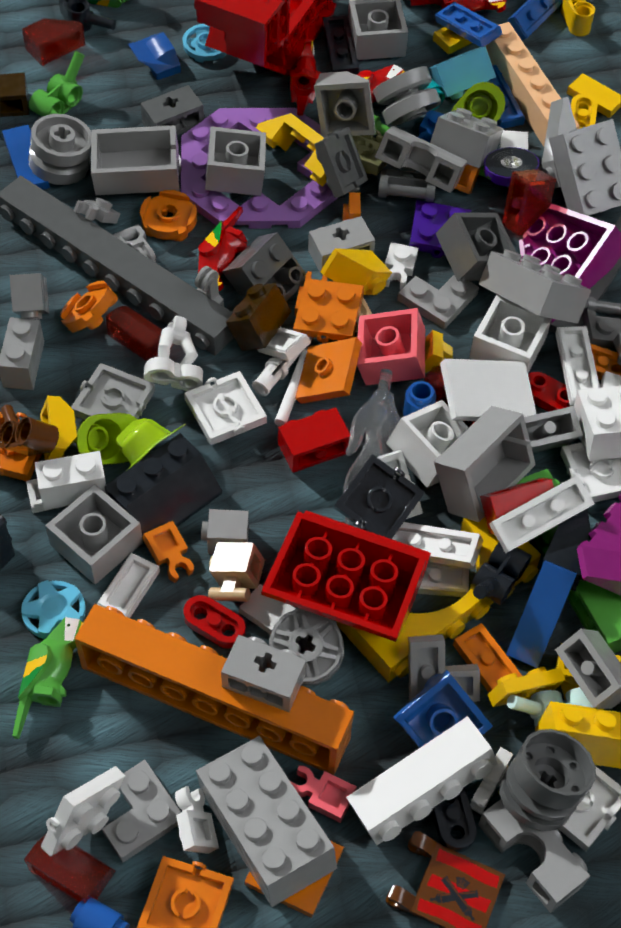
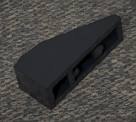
M588 508L558 525L541 564L542 567L546 560L577 573L571 587L573 591H576L580 580L587 582L582 579L577 547L580 543L586 540L590 542L591 540L588 534L591 531Z

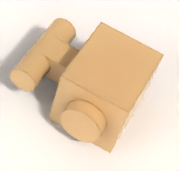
M217 542L214 555L211 556L209 561V572L221 588L211 587L208 597L215 601L248 602L250 600V589H258L265 559L254 543Z

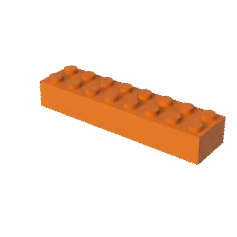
M94 604L74 638L82 669L249 740L260 736L268 748L335 775L351 738L354 711L350 710L343 702L334 699L328 701L316 696L315 692L311 689L300 686L290 712L223 688L221 671L227 658L220 656L211 647L205 645L198 647L188 643L184 637L177 633L169 632L167 634L157 630L146 620L137 619L136 621L128 618L120 610L111 606L104 608Z

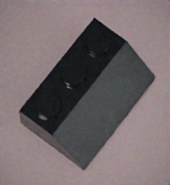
M181 433L104 486L105 493L140 522L142 538L144 533L171 521L178 527L222 494V489L202 454Z

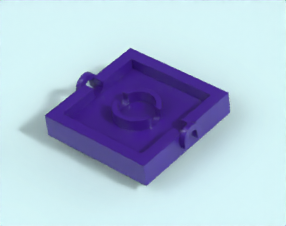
M417 200L409 246L419 248L418 251L431 253L434 258H440L442 255L446 256L435 233L454 213H471L472 210ZM438 250L440 253L435 254L434 251Z

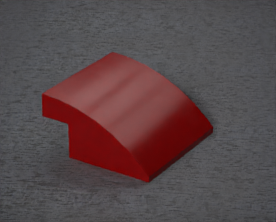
M307 510L305 513L298 511L261 590V595L396 642L421 586L431 552Z

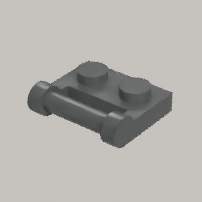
M383 168L380 175L378 197L386 198L387 195L419 198L425 199V202L434 203L436 186L426 182L427 177L421 172Z
M589 296L582 312L584 326H587L590 344L616 349L613 340L618 333H621V319L596 316V312L621 315V303L598 301L595 297Z

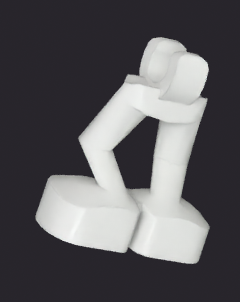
M175 316L173 322H170L167 327L162 329L158 346V357L149 359L144 366V379L146 381L161 385L171 383V387L190 391L203 385L202 368L192 365L198 354L191 339V334L186 331V318ZM172 344L181 345L185 353V357L180 364L169 359Z

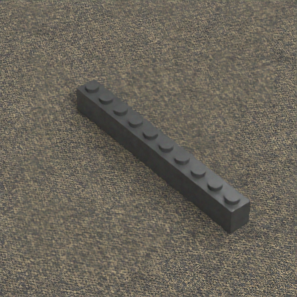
M20 175L0 191V214L5 220L14 222L26 234H32L41 240L47 248H53L62 254L68 262H74L83 268L89 276H95L101 281H105L113 291H118L127 297L133 305H139L148 311L154 319L161 320L168 325L170 322H173L175 316L186 318V331L191 334L192 341L199 349L207 350L216 356L234 339L226 324V321L233 312L97 224L86 219L80 213H75L72 208Z

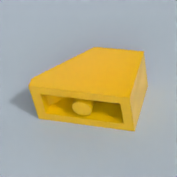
M338 248L333 250L320 271L324 276L335 282L364 285V295H378L385 288L386 281L392 274L390 269L372 250Z

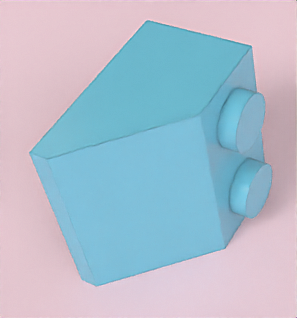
M486 46L472 49L428 68L432 79L442 87L445 97L450 96L451 100L462 97L465 90L474 84L490 82V79L496 77Z

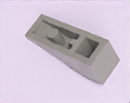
M568 97L553 101L550 106L542 157V177L549 190L559 188L561 184L548 138L577 130Z

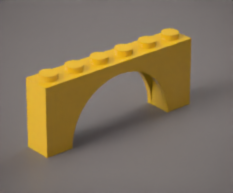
M485 517L480 522L463 518L460 531L481 534L483 544L475 564L477 574L480 567L485 562L488 563L489 557L499 541L495 535L489 534ZM529 542L518 546V548L532 555L531 561L521 578L515 582L507 598L512 594L517 584L521 581L524 583L529 582L539 571L537 566L541 554ZM470 589L459 601L444 609L429 613H409L396 642L337 621L336 623L385 680L390 682L397 675L399 678H402L409 673L408 637L443 634L444 639L448 637L453 639L464 630L465 624L471 619L478 620L482 618L494 602L486 597L483 599L476 598L473 594V589Z

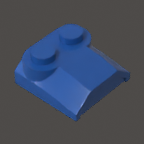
M448 670L430 677L424 689L393 716L419 748L467 716L482 735L493 727Z

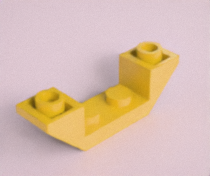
M292 113L258 123L255 128L260 132L266 133V143L273 149L278 145L287 151L295 139H298L301 143L308 140L307 147L313 151V154L304 166L313 172L310 178L323 187L327 183L325 171L317 159L314 145L324 139L323 136Z

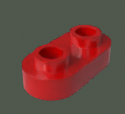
M542 372L528 374L535 405L548 412L570 407L565 384Z
M204 595L194 596L186 602L183 609L186 625L218 646L230 649L233 647L238 635L245 637L246 626L243 618L222 604ZM203 613L206 615V618L197 619L195 616ZM226 630L234 632L232 636H225L223 633Z

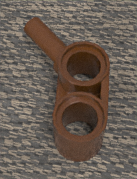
M7 404L1 407V414L5 422L0 427V448L26 456L48 454L55 449L59 439V430L56 426L30 417H24L18 421L11 405Z

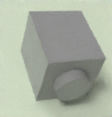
M209 509L208 522L202 521L201 541H207L208 554H214L217 542L248 543L249 511Z

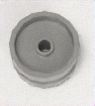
M427 66L403 72L373 89L378 105H389L382 112L387 126L392 127L416 119L441 104L436 89H425L432 81Z
M50 114L35 121L31 128V145L28 157L29 167L32 172L40 179L54 185H69L82 180L86 176L90 165L91 130L84 122L67 114Z

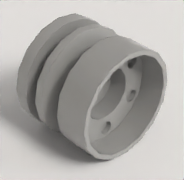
M300 608L284 614L274 625L269 638V646L279 650L289 649L295 651L303 659H306V674L301 684L303 686L319 685L331 679L340 669L345 656L344 640L337 623L334 620ZM309 637L313 638L312 644L315 650L313 652L307 650L304 654H301V647L298 642L301 639L307 641Z

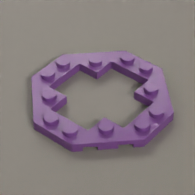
M219 108L181 137V192L190 197V202L193 205L195 203L198 213L216 226L221 220L223 223L239 207L238 204L221 192L205 190L207 152L211 126L260 132L255 128L258 123L290 113L321 135L320 125L305 114L298 116L296 108ZM295 139L294 142L310 152L297 162V171L312 181L280 206L262 193L261 196L254 195L240 206L243 207V213L235 225H249V229L271 228L272 225L286 224L288 228H301L337 199V197L334 198L332 190H330L327 183L323 187L310 178L313 172L304 166L313 154V151L307 147L308 140L301 143L298 139Z

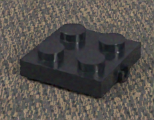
M372 454L333 508L351 520L355 527L358 526L360 529L392 539L425 492L404 477L405 473L397 467L392 469Z

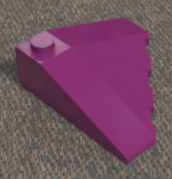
M534 197L529 199L516 218L517 228L522 230L523 239L519 240L521 258H523L524 254L539 258L541 260L539 264L542 266L549 264L561 269L560 274L563 276L570 274L582 279L581 285L589 289L613 269L621 257V233L615 225Z
M616 502L604 513L606 521L596 523L588 533L591 537L590 542L586 540L580 543L577 547L582 579L621 596V502L620 504Z

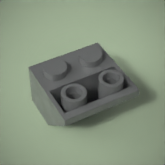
M278 232L257 237L222 271L238 295L243 298L247 295L248 289L256 284L267 285L276 283L285 301H287L304 284L306 273Z

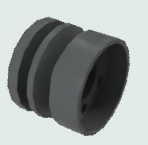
M553 729L538 730L528 735L500 780L499 794L504 807L520 823L539 831L557 830L567 823L578 804L582 802L596 779V766L587 749L567 733Z

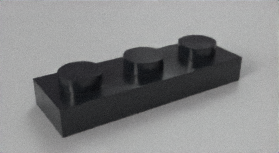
M348 15L322 17V27L331 71H347L357 75L359 73V65Z

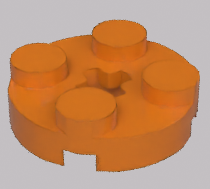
M176 190L160 191L159 196L152 199L149 196L143 201L140 208L141 223L145 234L164 240H185L197 222L195 203L193 205L190 202L189 196ZM168 212L173 213L172 217H164Z
M96 281L87 285V293L80 296L77 292L62 309L60 316L63 320L61 321L72 333L86 327L90 330L97 328L103 322L102 315L117 302L118 296L105 281Z

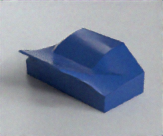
M164 32L128 44L138 61L146 64L157 80L181 73L180 62L175 48Z

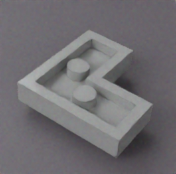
M453 275L438 290L415 276L398 293L397 300L411 309L418 308L420 315L445 329L478 295L479 287L470 281H457L455 275Z
M443 634L408 637L409 701L424 689L430 677L443 673L446 670L450 672L473 702L480 701V669L477 664L445 666V639Z
M146 760L141 761L123 773L125 778L119 790L132 809L102 828L103 834L122 863L178 826L176 815L180 814L181 811Z

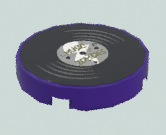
M505 147L492 151L484 159V175L491 177V181L497 185L518 187L524 185L526 180L530 179V182L535 180L539 174V159L534 153L526 149Z

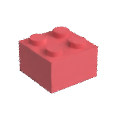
M418 308L359 316L358 339L362 342L357 367L366 386L425 378L426 329Z

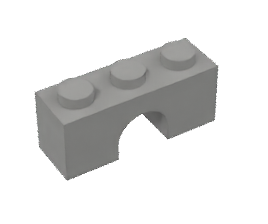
M392 126L385 132L375 158L399 169L402 167L415 169L427 177L426 182L449 193L457 186L468 162L395 126Z
M502 799L482 813L478 826L501 854L516 844L528 845L537 852L540 866L530 874L526 884L550 913L584 887L590 877L587 872L588 868L578 854L571 853L562 843L563 839L558 830L539 831L525 826L514 819L504 807Z

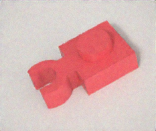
M298 766L297 775L305 778L307 782L304 785L291 783L300 797H311L308 801L309 808L341 823L350 806L346 797L355 792L357 786L325 771L319 780L314 777L313 772L309 768Z

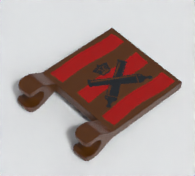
M415 831L408 842V850L417 855L431 858L415 897L404 888L394 885L387 894L386 904L395 909L409 912L441 928H486L505 874L435 842L422 832Z

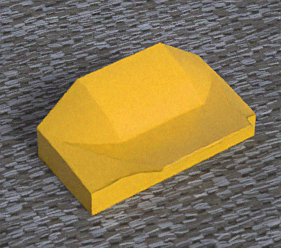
M47 395L40 413L41 421L54 425L59 430V439L55 449L48 454L44 453L45 460L65 457L64 452L76 439L77 431L74 410L60 396Z

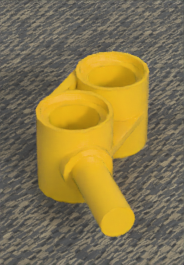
M563 0L561 14L571 34L586 36L591 31L595 7L591 3L586 2V0Z

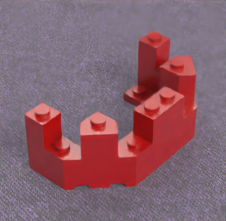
M333 0L194 1L197 22L210 26L205 46L289 76L290 70L294 69L297 65L298 59L303 52L305 40L312 39L314 41L323 29L322 17H332L337 5L333 3Z

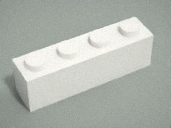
M467 716L346 798L375 844L379 845L383 841H390L397 837L401 829L414 820L419 821L428 816L432 808L442 801L455 798L460 794L463 787L475 779L479 780L486 777L498 763L491 746Z

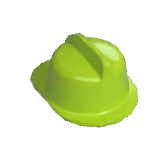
M480 82L470 87L453 106L451 111L463 108L471 111L472 116L481 120L482 117L497 122L505 109V97L498 86L490 82Z
M126 413L96 414L88 417L79 426L77 437L74 440L78 452L84 454L100 451L102 465L128 462L116 444V438L130 423L138 419Z
M143 418L130 423L116 438V444L131 464L128 469L137 464L153 447L183 428L186 424L170 432L152 419Z

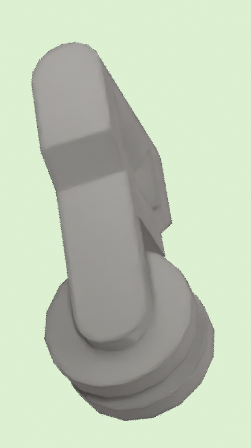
M139 224L113 234L156 263L155 253L146 242L145 231Z
M204 266L196 276L195 286L197 290L224 307V301L219 295L218 289L219 273L216 270H212L209 266Z

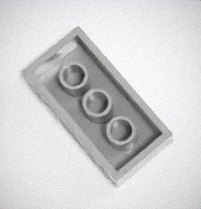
M260 736L196 770L199 785L206 801L271 907L337 869L333 844Z

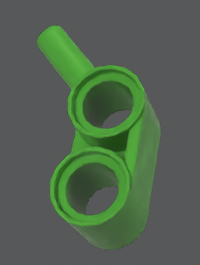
M75 51L66 75H54L48 83L47 92L38 89L32 94L29 101L31 111L41 117L50 114H65L80 102L83 89L77 84L75 79L85 57L84 54Z

